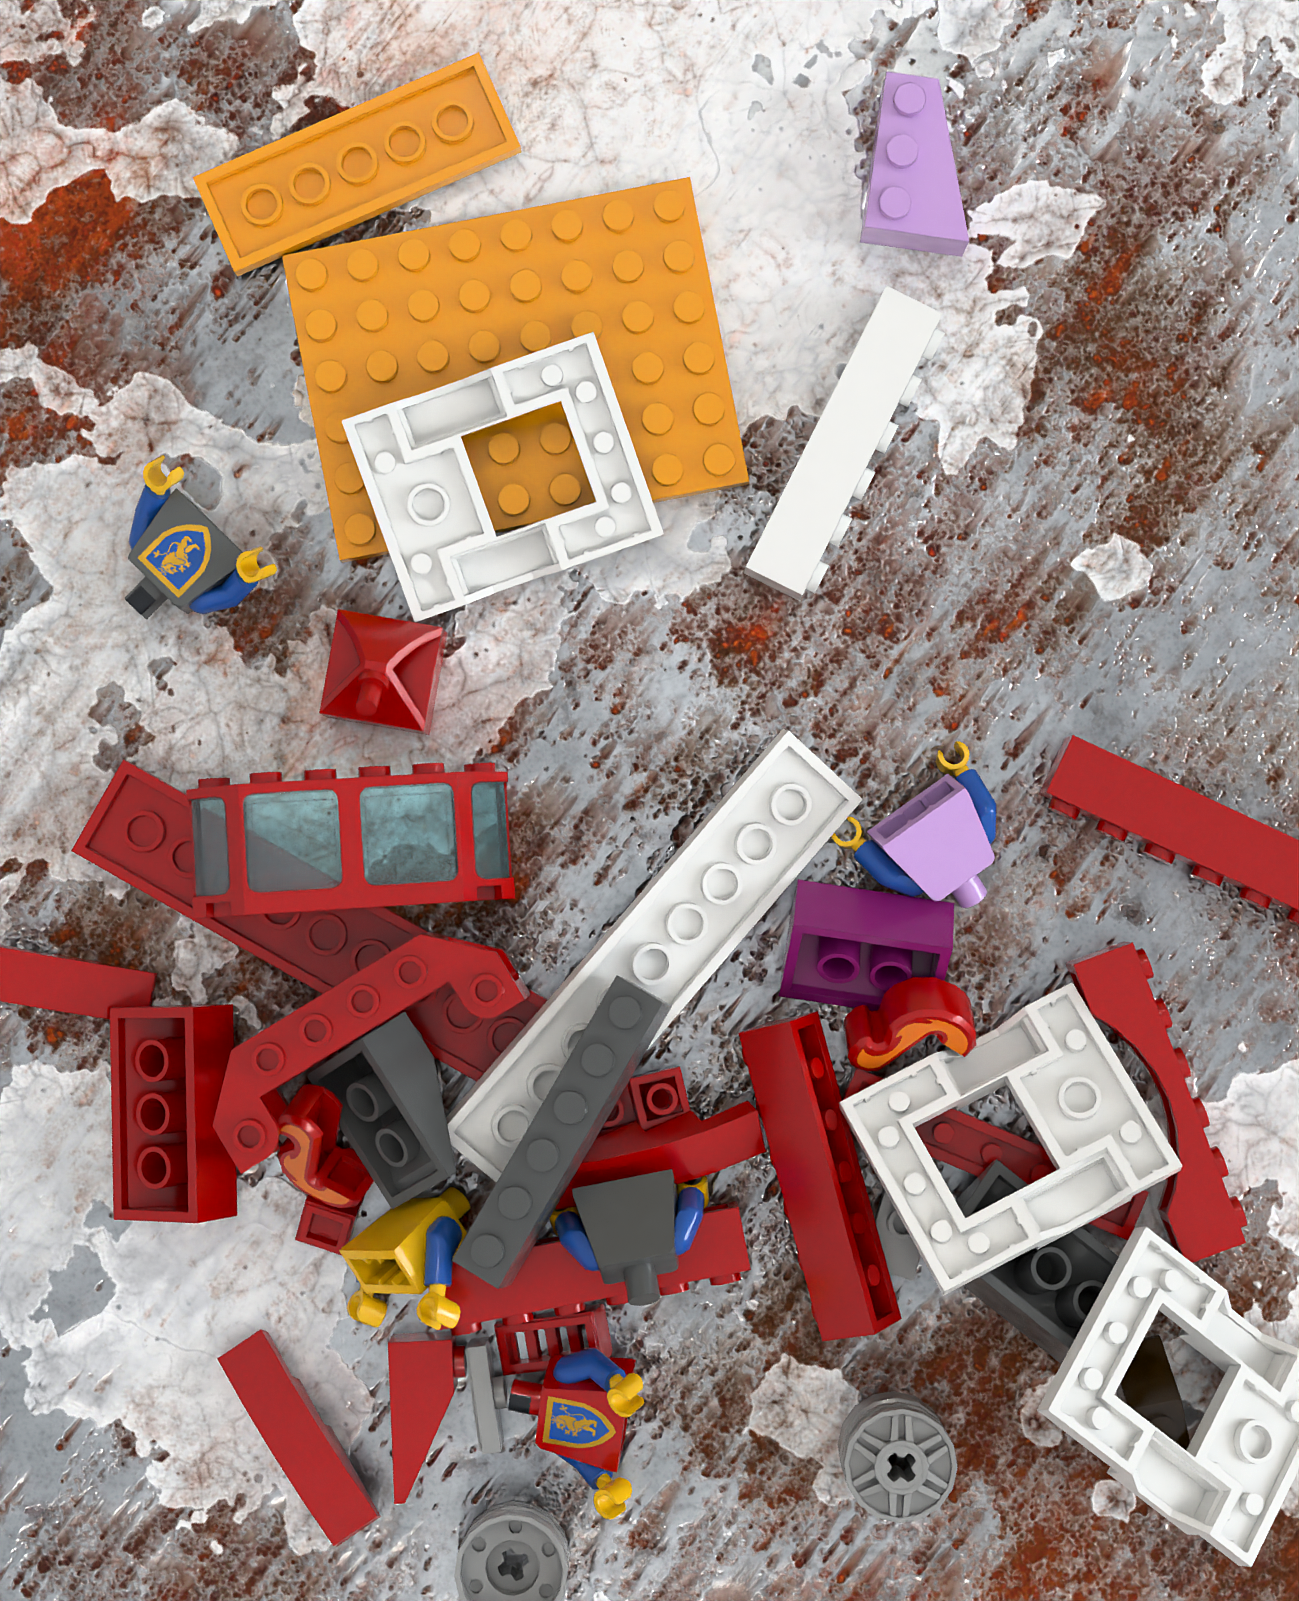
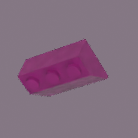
M798 879L790 915L779 996L852 1008L866 1005L868 1010L873 1011L879 1009L884 993L898 982L911 977H935L944 981L953 950L954 903L934 902L930 899Z

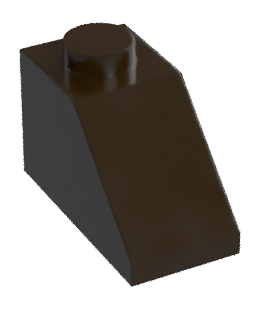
M1159 1335L1145 1337L1116 1390L1117 1397L1179 1446L1187 1450L1190 1439L1182 1400L1161 1337Z

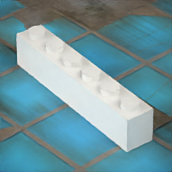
M886 285L745 567L744 574L800 601L805 589L813 593L816 592L829 566L821 562L820 559L828 543L839 546L852 518L843 513L852 496L862 500L875 474L874 471L866 467L875 449L885 454L899 426L891 422L890 419L898 403L906 407L909 406L922 380L913 375V372L921 357L929 361L932 360L945 332L936 328L943 313Z

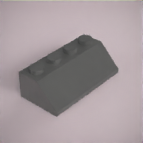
M996 1159L958 1197L956 1202L964 1217L967 1218L1028 1186V1184ZM1079 1227L1038 1250L1035 1247L963 1286L1062 1364L1119 1256L1085 1229Z

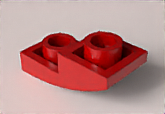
M680 1066L632 1076L596 1139L635 1121L643 1130H647L690 1112Z

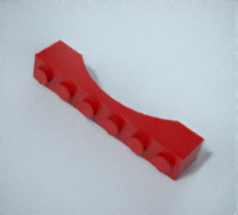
M1123 941L1066 962L1070 978L1094 1019L1106 1025L1131 1048L1147 1069L1160 1096L1167 1122L1168 1142L1183 1165L1179 1172L1166 1178L1157 1207L1171 1246L1193 1263L1246 1243L1241 1230L1242 1227L1247 1226L1244 1210L1236 1196H1228L1222 1178L1229 1175L1227 1165L1217 1146L1210 1148L1203 1128L1210 1126L1209 1118L1198 1096L1191 1098L1185 1082V1078L1191 1077V1071L1181 1048L1173 1049L1166 1029L1172 1027V1020L1162 998L1154 999L1147 980L1153 978L1154 974L1143 948L1136 950L1133 942Z

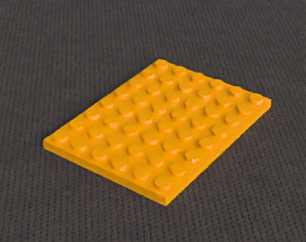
M690 177L282 255L339 560L342 563L390 554L342 420L434 390L489 368L594 332L653 503L749 485L746 461ZM561 401L461 437L495 533L516 530L596 502Z

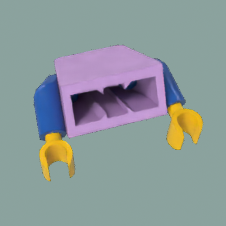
M955 741L954 748L960 755L961 762L958 764L948 763L944 759L943 753L938 750L935 762L937 768L946 775L869 829L867 833L872 838L871 840L866 841L863 838V827L858 820L849 816L847 820L856 827L854 839L847 842L841 841L835 833L831 837L841 848L853 849L855 851L854 859L880 885L911 897L925 892L934 902L941 901L952 893L960 907L969 908L979 903L987 894V890L977 874L991 865L995 859L990 844L996 838V802L975 769L969 770L966 765L969 760L968 747L960 741Z

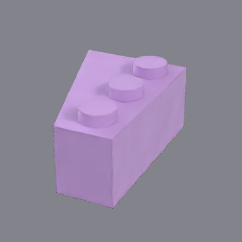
M886 72L880 96L860 243L962 257L969 243V237L939 79Z

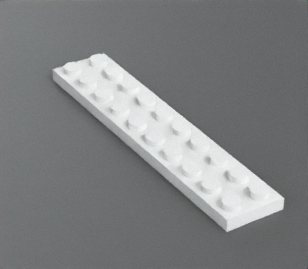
M782 729L449 1113L446 1121L451 1145L497 1183L616 975L633 982L672 1005L649 1045L650 1047L863 799L789 730Z

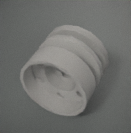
M896 1391L873 1394L854 1406L842 1423L837 1445L841 1468L847 1486L858 1504L876 1518L895 1523L921 1520L939 1509L953 1490L958 1467L954 1445L934 1410L916 1396ZM894 1453L901 1458L906 1456L910 1465L905 1470L898 1466L891 1467L888 1458Z
M509 1501L491 1506L474 1519L457 1553L454 1577L460 1600L560 1601L566 1590L570 1550L565 1532L553 1515L533 1503ZM512 1549L516 1556L526 1554L527 1557L524 1559L522 1571L517 1572L513 1565L506 1567L502 1565L507 1554L506 1550Z

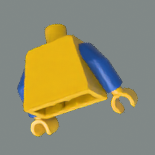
M450 1187L436 1198H411L396 1208H391L339 1250L356 1276V1282L361 1284L360 1290L351 1296L347 1305L348 1314L352 1319L375 1328L379 1327L385 1318L387 1304L385 1301L373 1296L374 1293L422 1294L429 1287V1293L424 1295L418 1303L416 1309L418 1318L424 1324L436 1330L441 1328V1324L450 1329L456 1326L460 1318V1307L457 1303L445 1298L446 1287L452 1285V1259L467 1235L459 1220L470 1211V1204L459 1190Z

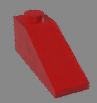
M450 1331L395 1333L388 1341L394 1504H404L456 1390L458 1378H466L467 1375L466 1346H456V1336H452Z

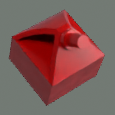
M338 609L319 714L327 718L429 735L447 632L443 627Z

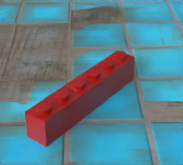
M1071 735L1064 738L1039 792V795L1050 799L1048 809L1075 821L1079 813L1098 822L1095 828L1097 832L1122 843L1125 842L1127 836L1146 844L1143 850L1144 854L1169 865H1172L1175 858L1193 866L1190 874L1193 877L1216 887H1220L1222 881H1226L1241 888L1238 897L1250 904L1267 910L1270 903H1273L1288 910L1289 913L1286 920L1299 926L1298 839L1079 737Z
M818 1011L767 1022L738 1033L742 1045V1057L749 1070L756 1096V1109L762 1118L770 1148V1160L777 1173L784 1199V1212L790 1221L798 1251V1263L805 1276L812 1302V1315L818 1324L822 1342L875 1335L902 1318L850 1127L839 1108V1102L842 1101Z
M737 1201L706 1206L704 1208L703 1219L690 1249L678 1255V1269L674 1272L657 1275L661 1296L685 1292L690 1289L688 1282L707 1278L710 1280V1285L733 1283L741 1280L740 1272L751 1270ZM557 1235L537 1239L510 1286L497 1289L453 1262L452 1285L446 1287L445 1298L457 1303L460 1307L458 1323L454 1328L450 1329L452 1336L480 1331L482 1329L481 1322L502 1318L504 1326L526 1323L534 1319L533 1312L554 1308L556 1316L574 1314L586 1309L585 1302L606 1298L608 1306L628 1303L625 1281L604 1284L600 1271L585 1270L561 1245ZM441 1324L439 1330L448 1329V1327Z

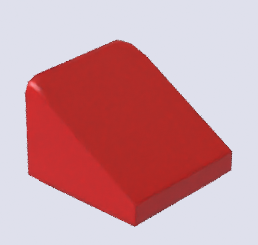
M308 1195L295 1240L342 1255L339 1250L351 1240L364 1197L356 1207L337 1208L326 1205Z

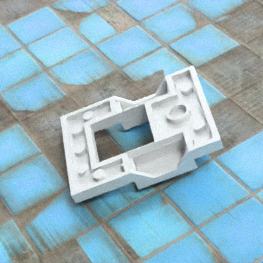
M594 332L500 364L434 390L342 420L414 622L664 534ZM561 401L596 502L496 536L461 437Z
M1073 982L1023 1007L998 1028L977 1038L976 1046L966 1057L952 1049L936 1052L839 1102L842 1114L943 1296L1035 1247L1038 1250L1131 1201L1135 1194L1179 1172L1183 1167ZM1007 1085L1055 1166L1056 1171L965 1218L915 1127L953 1107L959 1110Z
M1148 1227L1134 1228L1037 1411L1109 1465L1110 1468L1107 1473L1184 1533L1201 1536L1238 1566L1252 1567L1299 1470V1348L1261 1333L1232 1310L1226 1289ZM1158 1310L1182 1328L1178 1335L1225 1372L1187 1450L1179 1446L1114 1395Z

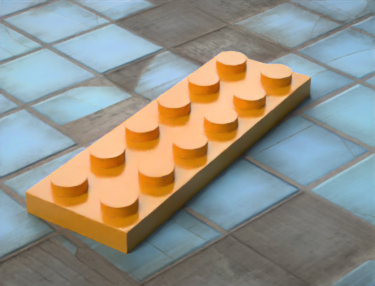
M478 52L194 176L193 179L233 271L238 277L281 258L282 255L291 254L515 156L522 151Z

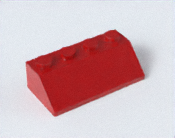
M233 1004L110 1008L114 1220L202 1223L237 1216L236 1165L212 1127L230 1052L234 1048Z

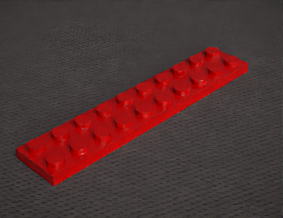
M123 760L71 850L322 994L419 934L429 932L386 907L193 918L192 897H194L190 812L186 793L127 760ZM200 802L205 896L222 895L230 887L227 819L223 814ZM245 827L247 880L252 891L273 892L334 888L341 883V881ZM448 983L403 1012L407 1014L414 1027L421 1033L425 1044L434 1058L477 1082L548 999L528 988L531 995L499 1016L481 1018L473 1015L464 1007L452 985Z

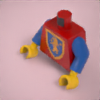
M588 1348L569 1355H555L549 1360L543 1384L514 1379L508 1411L538 1416L535 1439L537 1446L540 1449L558 1455L576 1468L592 1489H599L594 1494V1506L597 1512L605 1519H614L626 1510L624 1501L630 1498L632 1493V1486L628 1480L621 1477L612 1480L613 1472L617 1473L626 1436L628 1417L644 1405V1399L637 1395L643 1388V1382L641 1377L634 1373L636 1360L606 1357L596 1348Z

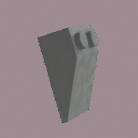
M405 1012L369 1033L307 1074L312 1084L326 1087L341 1101L343 1108L339 1127L392 1209L457 1172L434 1056L425 1044L421 1033L414 1027Z

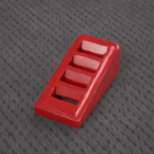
M603 1303L586 1305L585 1310L569 1315L556 1316L554 1311L536 1314L533 1320L522 1324L504 1326L502 1321L494 1324L503 1376L547 1371L551 1357L555 1355H569L588 1348H596L606 1357L612 1355L611 1338ZM581 1324H585L589 1345L586 1348L584 1347ZM566 1326L570 1350L563 1352L559 1327ZM540 1329L545 1331L549 1353L547 1355H542L538 1336V1330ZM516 1332H524L529 1358H520Z

